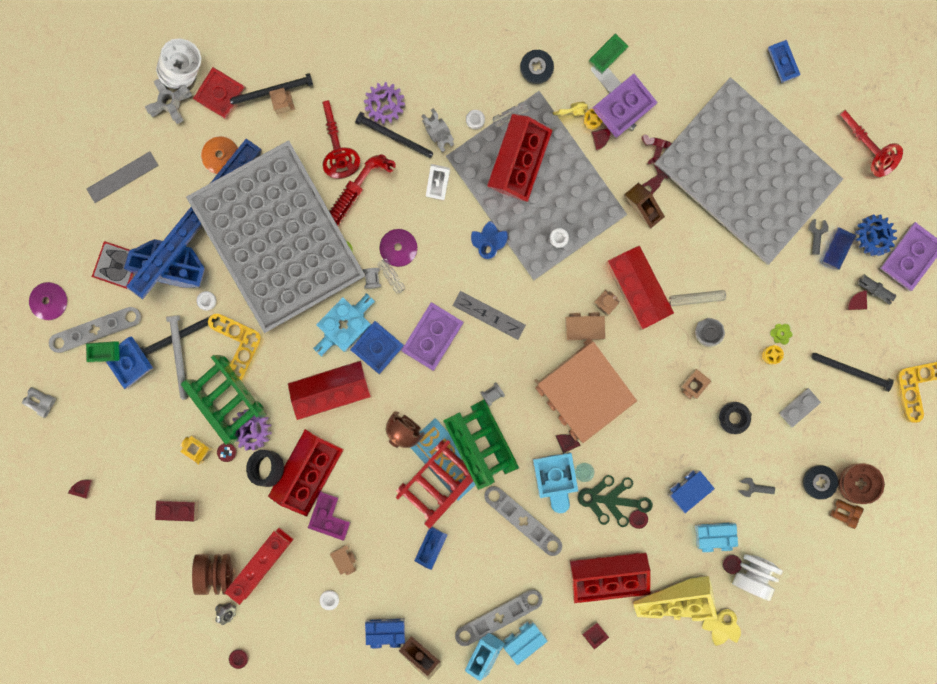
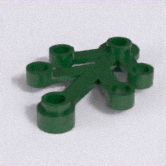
M605 475L602 481L594 488H583L580 490L577 497L578 502L582 506L592 509L598 517V522L602 525L608 524L610 517L602 512L597 503L606 505L617 519V524L620 527H626L629 520L626 516L622 515L615 505L636 507L643 513L651 511L653 507L652 501L647 497H641L638 500L617 497L626 489L632 488L633 480L629 477L623 478L621 484L607 495H597L605 487H610L614 484V478L611 475ZM607 477L612 479L610 484L605 483ZM627 479L631 481L628 487L624 485V481ZM585 494L590 495L591 498L589 501L584 500L583 497ZM642 501L647 502L646 508L641 507ZM601 516H607V521L601 522ZM621 518L626 519V523L624 525H621L619 523V520Z

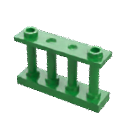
M213 355L211 359L215 365L198 380L188 379L180 385L224 444H234L239 439L236 436V431L253 416L256 418L265 417L266 413L263 411V405L254 399L229 366V360L222 355ZM221 370L227 379L213 392L206 395L202 390V386ZM232 385L238 394L222 409L217 410L213 405V401ZM243 400L249 410L231 426L228 425L224 420L225 415Z
M485 399L470 406L473 412L464 417L459 412L443 420L478 490L495 483L493 475L503 470L504 474H508L519 469ZM477 419L481 429L471 434L466 424ZM485 436L490 447L480 452L475 441ZM494 453L499 464L489 469L484 458Z

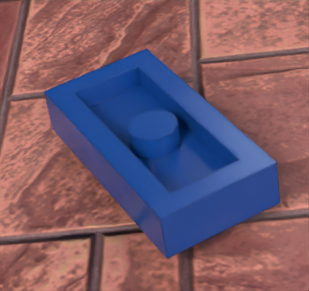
M787 40L767 48L781 83L801 75Z
M431 527L414 561L432 570L447 534L435 527Z

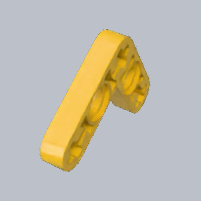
M213 314L208 320L209 327L240 342L230 367L232 370L236 369L237 364H234L235 360L240 364L246 365L245 368L241 366L239 369L241 376H238V378L242 380L260 343V334L256 330L224 315ZM220 317V321L226 324V320L230 321L226 327V332L222 331L224 327L220 325L214 327L212 319ZM231 325L239 326L240 333L237 336L229 333ZM255 333V338L258 340L257 342L253 341L250 346L254 347V350L251 351L247 347H242L243 343L248 344L249 339L246 338L247 335ZM246 350L249 352L250 357L247 361L239 359L238 354L240 351Z
M937 362L903 368L896 375L904 416L908 422L918 423L924 418L918 383L937 380V372L935 373L934 370L937 369ZM924 367L930 372L929 377L926 379L920 375V371ZM905 371L906 374H910V378H908V384H913V387L904 388L903 385H907L906 379H902V376L905 375ZM908 390H912L915 393V398L912 401H908L905 397ZM917 403V406H913L914 411L918 412V415L915 418L910 417V413H913L912 407H908L907 404Z

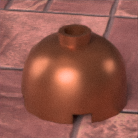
M394 411L388 419L385 428L386 434L390 439L389 443L396 448L399 446L402 448L415 446L423 438L424 431L419 433L421 427L406 415H403V417L398 416L399 412Z

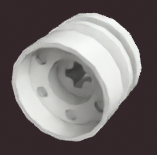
M181 38L172 39L165 43L161 49L156 67L157 76L160 81L167 87L177 90L184 85L186 87L190 86L195 80L201 64L200 51L195 44Z
M745 554L743 558L750 561L751 564L750 566L744 563L740 564V566L747 570V573L737 572L732 584L770 601L775 589L768 582L769 580L779 582V579L771 575L773 572L782 575L783 570L779 569L774 563L759 556Z

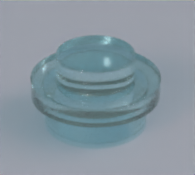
M581 463L576 467L575 475L581 482H588L594 477V468L590 464Z

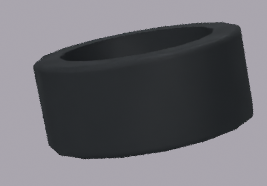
M255 451L249 457L246 465L248 479L257 486L272 487L276 485L284 473L283 459L274 451ZM268 457L271 461V471L266 479H262L259 474V466L261 461Z

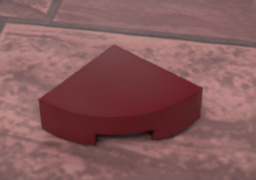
M608 128L591 132L596 151L602 149L608 143L611 131Z
M867 290L860 291L852 296L847 304V310H867Z
M556 435L563 453L581 446L570 435Z
M85 479L78 481L70 488L68 494L87 499L93 480Z

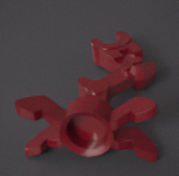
M644 134L642 141L645 146L652 144V146L656 147L654 156L649 159L647 164L653 163L657 175L642 184L644 187L649 186L651 188L650 192L653 195L661 186L664 178L668 179V176L654 163L659 159L662 149H667L672 143L660 138H649L648 135Z

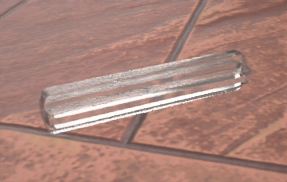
M725 290L672 295L669 297V303L671 306L724 301L726 300Z

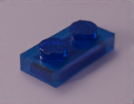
M838 227L821 262L836 270H840L856 235Z

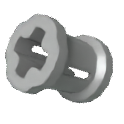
M379 268L363 269L366 281L364 289L381 288L378 276Z
M497 382L485 392H480L489 407L492 405V402L505 396Z

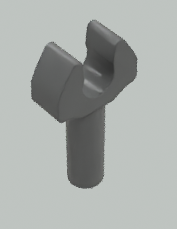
M813 219L808 225V231H811L814 235L812 255H820L821 235L828 232L829 227L826 220H823L821 229L818 230L815 226L816 219Z
M746 477L739 480V482L749 485V489L746 491L738 490L745 497H751V494L754 492L775 494V487L756 485L752 478Z

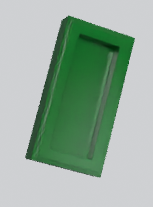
M615 33L588 62L603 74L629 46Z
M119 341L86 343V362L120 361Z

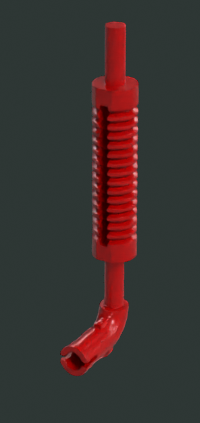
M383 154L372 156L364 163L365 166L354 182L349 180L345 186L346 189H343L344 192H341L342 195H339L340 198H337L338 201H335L336 204H333L334 207H331L332 210H329L337 226H340L339 223H342L341 220H344L343 217H346L345 214H348L347 211H350L349 208H352L351 205H354L353 202H356L355 199H358L357 196H360L363 189L360 186L370 171L380 167L387 172H392L394 170L389 167H396L393 160L386 158Z

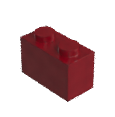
M156 500L155 520L194 522L198 520L199 501Z

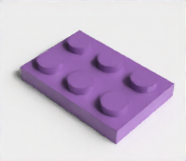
M634 73L592 109L617 138L658 102Z
M914 222L880 269L906 289L913 291L937 258V238Z
M431 302L401 351L434 371L464 322Z

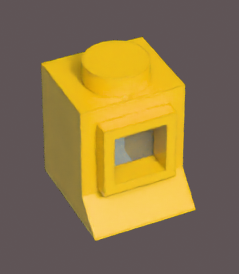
M191 435L190 438L186 437L180 445L182 447L180 452L198 465L204 462L203 459L206 454L213 449L194 435Z

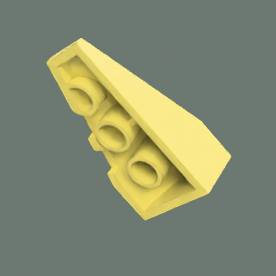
M709 576L688 579L633 602L638 617L662 618L663 616H674L675 620H680L681 617H690L692 621L718 619Z

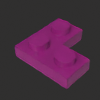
M320 491L308 529L343 541L345 540L351 522L333 516L339 497Z

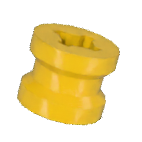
M589 109L583 119L585 127L591 130L599 128L603 122L593 109Z
M777 345L768 346L763 350L762 358L767 364H778L783 360L784 352Z

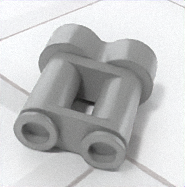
M30 387L27 392L28 395L23 399L22 404L36 411L37 415L42 418H46L56 398L49 394L45 395ZM33 396L36 399L40 400V403L38 404L30 400L31 397Z

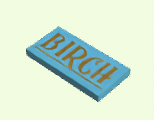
M436 418L419 432L422 433L424 431L423 438L419 443L411 447L416 455L426 464L437 452L435 447L442 440L446 442L448 439L451 443L447 447L463 461L449 432ZM442 452L434 460L455 481L461 482L465 478L464 472ZM428 467L451 493V486H449L439 475H437L430 467ZM474 481L457 498L458 501L475 486Z

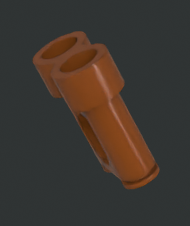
M837 499L835 510H832L830 516L855 529L864 508L858 505L853 506ZM838 508L848 511V516L838 512Z

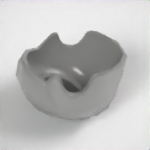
M706 318L698 322L695 334L700 344L706 347H713L723 341L725 330L718 320Z

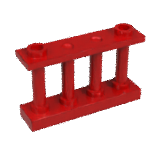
M448 439L446 442L442 440L435 447L437 452L406 485L402 483L396 490L398 494L395 498L397 500L403 495L425 515L426 521L424 524L429 529L473 482L465 463L447 447L451 443ZM441 452L464 472L465 478L461 482L455 481L434 461ZM428 467L451 486L452 492L448 497L446 495L443 496L421 476ZM415 481L438 501L439 506L435 511L433 509L430 510L408 490Z
M280 527L273 531L224 593L240 605L244 599L248 598L294 538Z

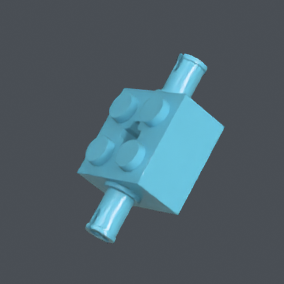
M367 293L356 305H351L345 298H342L316 324L325 333V337L313 349L321 357L333 344L337 345L343 352H346L372 325L363 317V313L375 301ZM348 320V323H347L348 328H347V329H345V328L340 329V327H341L340 322H341V321L346 322V321Z

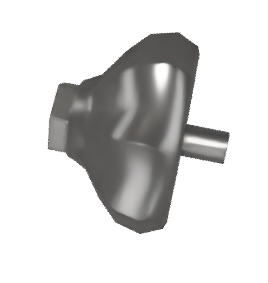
M230 603L217 605L215 608V621L221 625L231 622L236 615V606Z

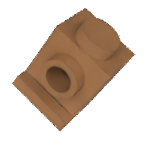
M284 88L269 92L276 114L295 110L290 91L286 92Z
M605 289L593 304L608 316L620 301L617 300L618 298L611 291L608 292Z
M694 369L680 386L683 389L681 393L689 399L692 397L698 399L711 383V380L698 369ZM692 382H695L697 384V387L695 389H692L690 387V384Z
M349 544L330 553L340 575L345 573L347 576L356 571V558L352 551L348 552L347 550L350 548Z

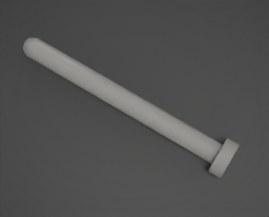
M180 315L167 316L166 321L170 322L180 398L185 400L188 394L180 385L185 381L177 322L180 320Z

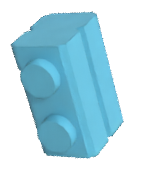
M736 523L695 525L696 546L698 549H702V552H714V548H721V551H732L733 547H738Z
M526 621L519 627L520 631L517 634L511 633L503 640L505 642L503 648L517 666L548 642L545 635L533 621L530 623Z
M490 633L486 634L480 639L465 671L475 679L483 680L484 677L489 675L505 643Z

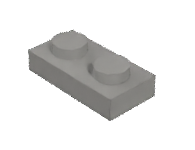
M807 388L783 408L779 414L793 428L821 402Z

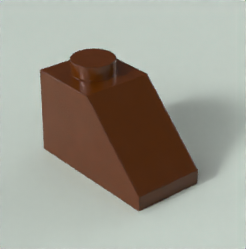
M639 182L624 194L630 206L650 229L665 217L652 193Z
M412 636L399 650L403 657L428 680L441 667V662Z

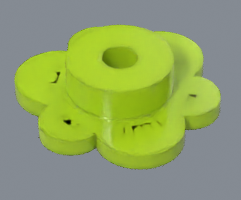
M776 324L775 328L770 331L774 342L783 345L788 344L789 338L793 336L788 324Z

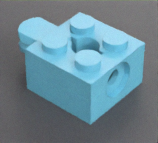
M568 452L532 459L539 497H550L552 509L557 513H565L570 507L568 493L578 492L572 453Z

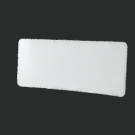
M594 66L591 68L594 75L610 93L621 84L609 68L603 74Z

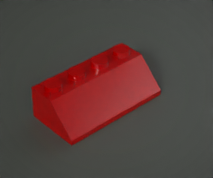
M512 114L487 187L499 193L528 202L553 130L529 116Z
M640 245L606 262L640 330L674 314Z
M361 361L288 383L296 420L372 397Z
M305 429L284 466L281 480L273 486L268 497L278 505L307 517L344 449Z
M647 553L570 561L574 604L650 595L651 570Z

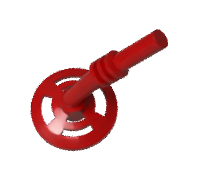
M330 100L323 101L322 104L327 121L325 125L328 127L326 128L329 131L327 134L330 135L333 150L323 160V170L332 178H346L357 171L360 166V157L354 149L340 147L337 135L339 131L336 130L338 126H335L337 122H334ZM352 154H353L354 157H355L354 163H352V157H351ZM328 159H329V164H330V166H331L330 168H328V166H327V161H328ZM337 168H348L345 171L336 172Z
M846 109L840 113V116L853 130L852 133L858 137V140H862L875 154L871 164L872 174L876 177H884L890 174L899 165L903 157L902 146L892 143L880 150L867 136L868 133L864 132L865 129H862V125L859 126Z

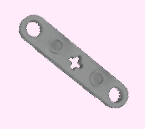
M127 307L51 336L49 347L56 353H62L139 324L141 313L134 307ZM130 311L136 314V319L133 322L126 320V316ZM93 325L100 328L97 331V335L90 331L93 329ZM58 338H62L64 341V345L60 349H57L54 345L55 340Z
M491 486L485 491L484 497L486 502L546 554L556 556L561 552L562 542L503 490L497 486ZM493 490L498 491L500 494V498L497 501H491L488 497L489 493ZM519 517H528V525L523 524L520 526ZM550 541L558 543L556 551L548 550L547 544Z
M534 589L528 590L461 626L455 634L457 643L461 646H469L486 634H491L538 609L543 601L541 593ZM531 594L538 596V602L535 605H531L527 601L528 596ZM496 613H499V615H504V617L502 618L503 622L499 623V621H494V619L496 618ZM462 631L470 633L471 637L468 641H462L459 638Z

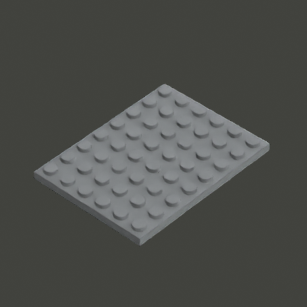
M731 77L654 163L767 265L773 261L843 180L835 170Z
M540 91L446 155L448 161L498 231H507L508 240L506 243L533 281L627 215L557 115H553L552 112L554 110ZM512 114L529 116L553 130L528 202L499 193L487 187ZM556 228L566 230L569 235L568 243L562 248L554 247L549 240L551 232Z
M289 140L186 196L264 333L365 277L364 272Z

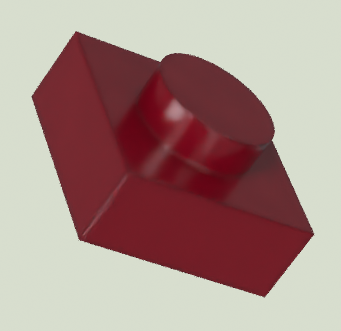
M597 621L582 633L594 650L609 638Z

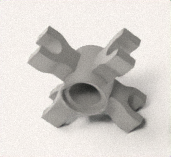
M160 79L153 81L159 91L157 102L145 106L148 114L154 117L161 111L166 110L170 113L176 124L183 122L184 120L178 108L181 100L192 96L190 90L184 85L172 93ZM172 98L169 104H165L167 99Z
M433 108L431 109L432 115L430 118H427L425 114L421 116L423 118L422 122L434 143L437 141L439 149L443 152L445 151L443 148L444 144L448 142L450 146H453L454 139L442 118L438 120V114Z

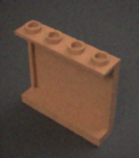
M589 338L583 342L585 346L539 381L537 379L534 380L538 385L535 389L541 396L545 395L548 398L547 405L552 411L557 410L560 414L557 418L563 426H569L571 429L569 434L575 441L579 439L582 443L637 402L600 349Z

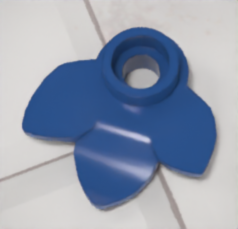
M489 221L484 226L481 233L472 231L471 234L473 246L479 249V254L484 259L495 257L497 250L503 248L508 240L507 231L498 232L492 221ZM490 246L491 251L490 253H487L486 249Z

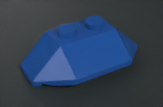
M153 239L137 248L129 250L124 269L137 274L163 241ZM185 247L158 282L182 288L200 287L205 268L193 249Z

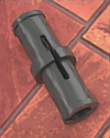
M866 274L862 275L863 278L860 277L857 284L871 292L873 297L877 296L888 305L892 304L891 301L895 300L896 294L884 288L882 283L875 282Z

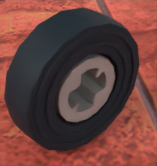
M540 49L532 50L523 56L520 63V71L523 78L528 82L541 84L552 76L554 62L547 52ZM540 63V68L542 67V69L534 71L532 64Z
M816 465L805 473L803 486L806 493L818 500L827 499L837 491L838 477L831 468L824 465ZM819 477H822L821 479L823 480L825 479V483L822 484L823 487L821 488L820 485H816Z

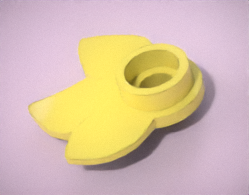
M576 102L570 104V109H559V111L552 113L557 116L574 113V116H581L588 110V104Z
M724 609L717 614L718 619L704 621L702 629L712 631V639L715 646L725 643L728 638L736 643L740 639L741 629L736 623L737 616L734 611ZM725 615H729L731 617L730 622L724 621L723 618Z

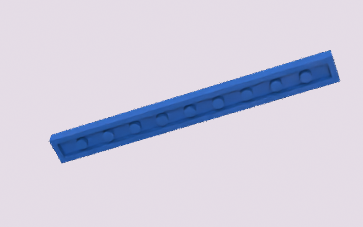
M246 138L210 183L254 160L261 154L262 149ZM192 207L188 209L126 286L128 290L142 300L202 227Z

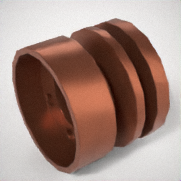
M865 463L849 465L839 475V491L843 498L849 502L870 504L878 500L884 492V477L880 470L873 465ZM859 478L860 482H863V486L860 487L855 485Z
M195 554L192 566L194 595H209L211 586H213L215 595H219L221 590L222 594L226 595L224 592L233 581V566L230 554H223L222 561L220 554H215L213 563H211L209 554Z

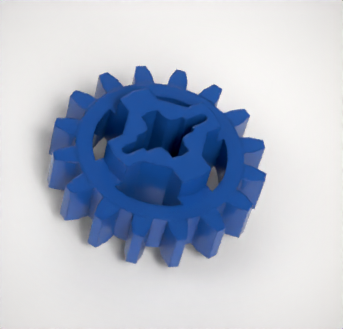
M873 214L863 218L862 223L857 225L860 230L855 231L859 235L856 241L861 242L858 247H864L865 254L870 252V256H881L884 253L890 252V248L895 246L892 241L897 240V237L893 236V233L897 232V230H892L891 228L894 223H887L888 217L882 219L881 214L877 216Z

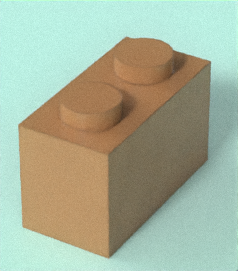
M599 312L588 313V316H581V313H569V317H565L566 341L587 340L588 338L591 340L605 339V316H600Z

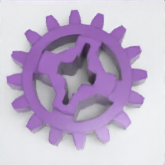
M387 82L382 87L377 83L376 89L371 86L372 93L366 92V96L369 99L364 100V104L368 105L365 107V111H370L368 116L369 118L374 116L376 123L380 119L382 125L385 124L386 120L392 124V118L398 120L397 114L404 113L401 107H405V103L401 101L405 98L404 95H399L401 89L394 90L395 85L392 84L388 87ZM385 91L384 94L378 95L379 92ZM393 95L397 99V105L392 102ZM387 100L389 105L382 107L381 101L385 102ZM372 102L378 106L376 112L372 108ZM387 112H393L389 115H384Z
M245 409L244 412H238V417H235L232 420L235 422L249 409ZM253 416L252 419L236 431V436L239 438L236 441L239 442L238 447L245 446L246 451L251 449L253 451L257 450L258 447H264L263 442H269L266 436L272 434L271 431H268V428L272 425L266 423L269 418H256ZM252 439H257L255 442H249Z

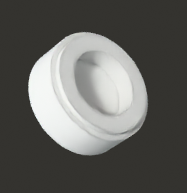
M471 110L466 116V124L473 130L480 129L485 123V116L479 110Z
M556 228L551 232L549 240L554 247L562 248L568 243L569 235L566 230Z
M204 291L197 296L196 302L200 309L209 311L216 306L217 299L213 293Z
M333 590L323 592L320 596L322 608L333 610L337 607L339 603L338 594Z

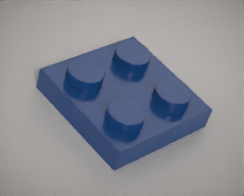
M374 321L350 350L380 375L404 345L379 323Z
M132 336L119 344L120 361L106 362L124 389L129 388L153 369Z

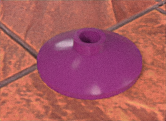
M393 229L387 232L382 237L379 246L383 260L395 267H402L411 263L417 254L418 248L414 236L404 229ZM401 244V250H395V245Z
M41 283L30 293V309L40 319L54 320L60 317L66 310L67 295L63 288L55 283ZM46 297L49 298L48 304H44L43 302L44 298Z

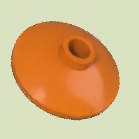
M214 137L203 146L201 152L202 162L210 172L218 174L238 147L227 137ZM218 151L223 153L220 158L216 157Z

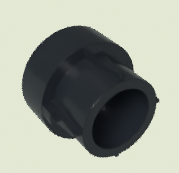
M728 402L718 410L717 423L726 433L741 434L750 426L752 413L747 406L740 402ZM733 412L737 413L739 417L738 421L734 424L729 420V416Z

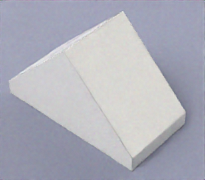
M431 164L426 197L440 200L445 199L450 168Z

